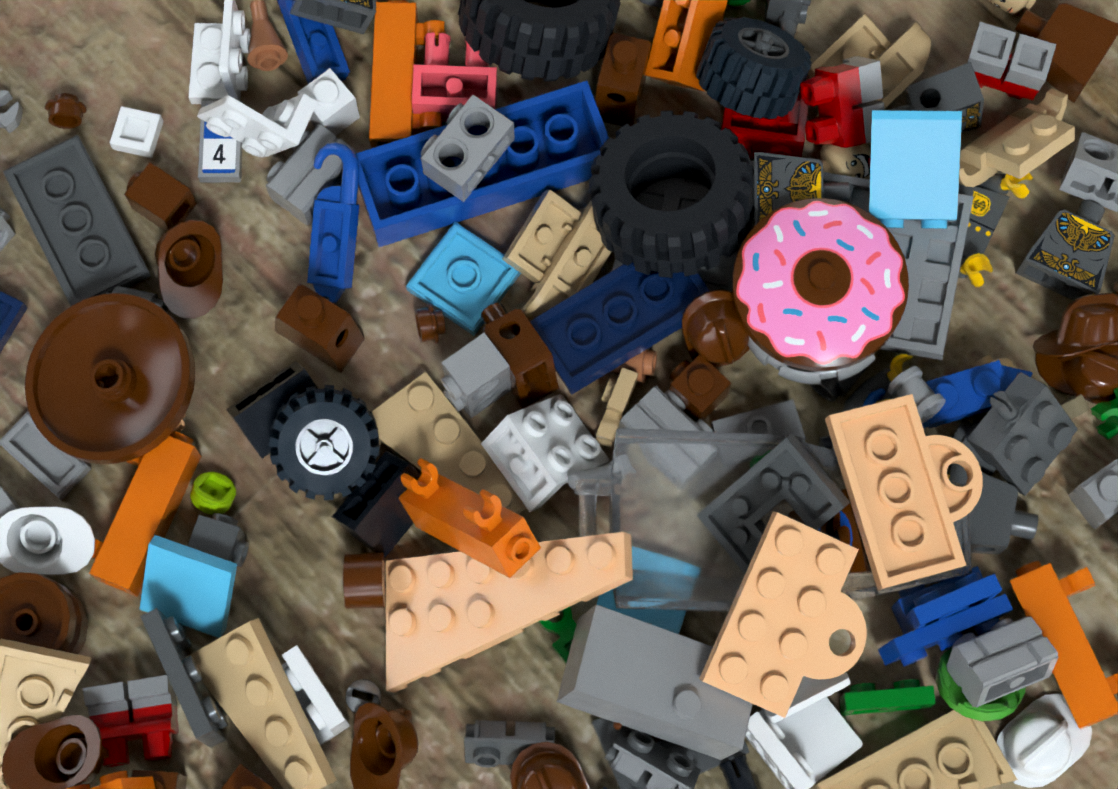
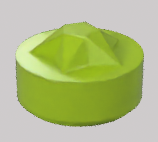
M218 472L200 474L195 479L190 492V498L194 506L200 511L211 515L213 513L223 514L231 508L236 496L234 483L227 476Z

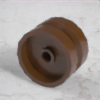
M18 572L0 578V639L79 654L86 641L88 619L84 604L73 590L57 581L35 573Z

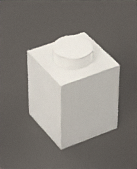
M331 68L297 92L298 95L304 93L318 101L310 121L315 127L321 124L335 134V136L360 118L356 98Z

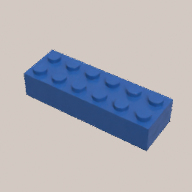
M586 80L495 109L514 122L515 139L464 202L423 174L421 151L429 138L433 135L439 136L447 125L356 153L355 155L359 163L358 188L378 247L541 196L544 191L549 189L554 192L588 181L592 177L591 166L594 158L601 155L600 148L609 138L588 81ZM481 125L473 126L468 130L472 135H482L488 131L486 127ZM448 157L442 164L446 167H456L462 163V160L458 157Z

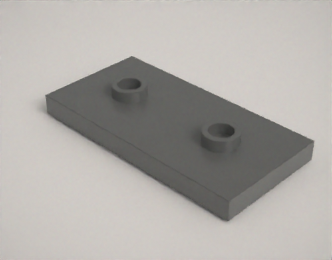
M78 135L3 171L70 306L93 296L106 294L107 292L112 293L116 286L129 288L151 277Z

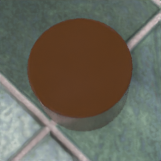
M384 553L344 555L343 589L346 609L386 607V564Z

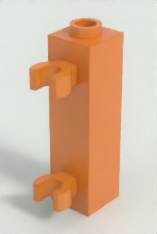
M406 0L376 2L369 129L371 149L443 126L440 112L413 114L412 88L414 64H417L418 45L425 46L424 36L427 33H435L436 46H438L439 33L446 34L445 21L430 20L419 23L416 3H409Z
M173 431L166 440L150 452L126 461L129 464L138 466L104 541L101 542L95 539L94 554L91 558L95 561L89 574L98 582L138 597L143 586L148 544L155 535L165 538L202 457L196 447L192 445L194 442L192 438Z
M422 458L417 461L421 467V476L418 480L406 473L401 475V482L407 490L398 498L416 528L506 577L511 578L541 549L525 518L503 507L496 495L484 489L479 492V495L438 474L436 466Z
M1038 560L1015 571L1017 578L1010 580V583L1026 617L1031 616L1042 630L1043 637H1047L1058 652V660L1052 672L1079 729L1082 730L1117 715L1118 702L1114 695L1118 694V673L1107 678L1105 677L1068 600V597L1096 586L1088 567L1058 580L1051 563L1042 566Z

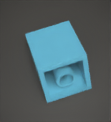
M872 110L869 213L876 217L886 228H904V220H921V228L947 229V221L957 220L962 111Z

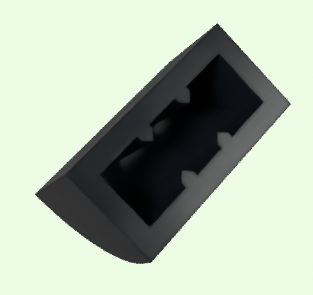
M295 361L226 410L255 451L263 459L271 452L269 447L273 420H275L282 404L286 405L289 402L290 396L296 392L302 394L306 392L307 387L316 386L305 368Z
M388 451L376 462L373 473L369 472L367 474L366 482L360 488L356 486L332 515V518L359 542L374 553H384L385 557L413 524L398 498L407 490L401 482V475L406 473L416 480L421 476L410 463Z

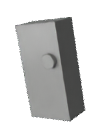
M597 604L578 618L556 702L612 722L620 723L623 726L719 760L743 750L752 709V703L699 679L713 648L712 646Z

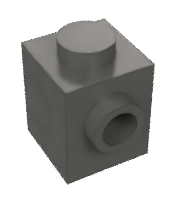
M213 513L212 518L198 515L188 547L236 563L237 566L242 567L247 557L249 542L245 541L246 535L237 526L238 521L220 513Z

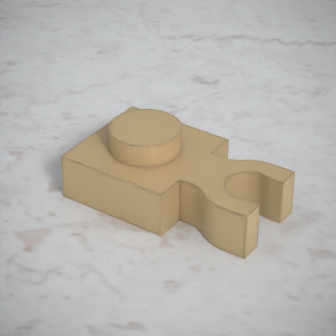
M622 367L617 380L610 377L602 397V402L608 403L607 409L596 433V440L599 444L612 448L619 429L620 420L625 415L636 388L638 373Z

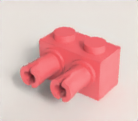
M427 33L424 36V65L414 64L413 114L440 112L441 120L447 122L452 110L460 103L465 105L472 95H475L492 108L497 109V67H489L490 65L481 59L480 51L474 52L466 39L465 66H449L451 37L448 34L439 33V44L436 46L435 33Z

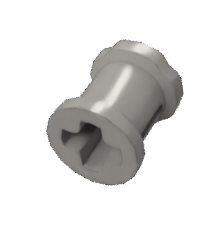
M913 366L895 377L889 384L887 392L892 397L913 394L921 423H924L941 410L946 399L941 394H935L922 379L923 372L921 369Z

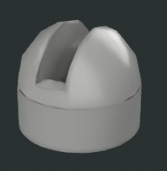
M367 679L354 681L346 691V704L355 714L359 707L368 703V701L352 697L354 690L374 695L372 703L380 705L382 701L378 686Z

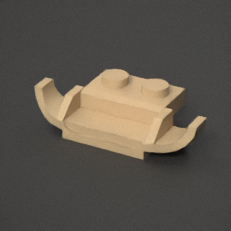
M864 14L812 62L808 75L811 78L815 77V68L843 64L844 59L854 56L880 60L883 98L877 100L884 102L885 109L925 71L924 67L931 49V39L922 29V26L917 21H914L898 39L891 43L867 15Z
M1050 89L1039 104L1034 105L1030 103L1008 115V118L966 147L960 149L959 184L966 187H975L999 171L1021 179L1075 140V126L1061 121L1067 107L1068 94Z
M549 189L542 193L502 260L535 283L531 288L534 294L521 309L528 320L531 321L592 284L612 251L607 250L601 241V235L597 231L591 200L587 207L577 210Z

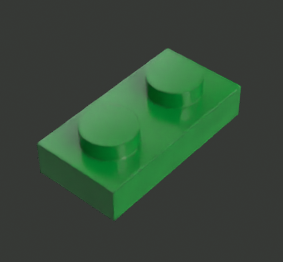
M918 679L893 682L894 689L876 690V683L849 686L850 692L844 693L839 698L840 714L848 716L928 709L936 704L934 686H920V680Z

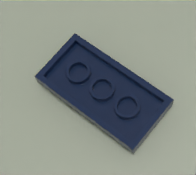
M632 262L629 266L623 264L537 316L530 323L552 353L555 370L572 395L681 329L682 317L686 307L696 297L710 290L698 273L684 277V272L673 273V278L659 277L657 271L651 270L649 275L635 271V266Z

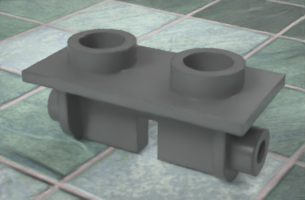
M475 720V724H466V737L464 738L465 763L476 764L485 768L495 767L499 764L513 765L519 753L530 745L546 741L555 743V727H547L546 722L515 721V736H506L507 721Z
M623 725L604 759L611 762L610 767L617 770L635 782H638L644 770L650 772L652 775L645 785L647 789H694L701 769L694 766L687 756L679 752H671L655 743L649 734Z

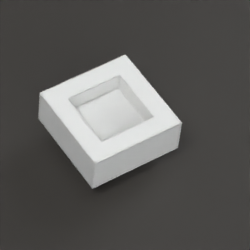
M121 106L110 140L112 149L152 158L164 122L161 115Z

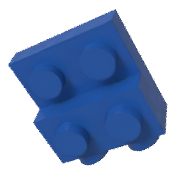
M978 566L966 571L962 567L939 574L940 582L925 588L923 582H918L899 591L901 599H898L891 609L903 635L993 599L1002 591L995 573L983 578Z

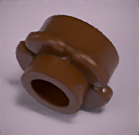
M69 93L57 94L54 96V99L48 100L45 104V109L48 110L49 123L63 129H72L80 126L83 113H86L87 110L85 104L79 102L78 97Z
M427 303L426 308L415 309L416 326L421 343L433 340L434 344H437L439 342V335L446 334L442 310H434L431 303Z

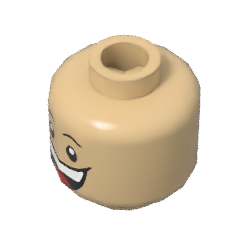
M871 142L848 148L823 144L820 149L823 172L870 179Z

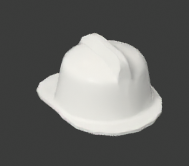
M58 506L22 507L11 510L0 518V562L5 568L15 573H73L86 566L94 554L95 537L92 528L83 516L72 509Z
M1050 694L1033 701L1012 719L1000 732L996 743L1018 779L1013 782L1014 784L1027 788L1043 787L1056 780L1082 757L1090 745L1092 728L1089 726L1080 730L1064 695Z

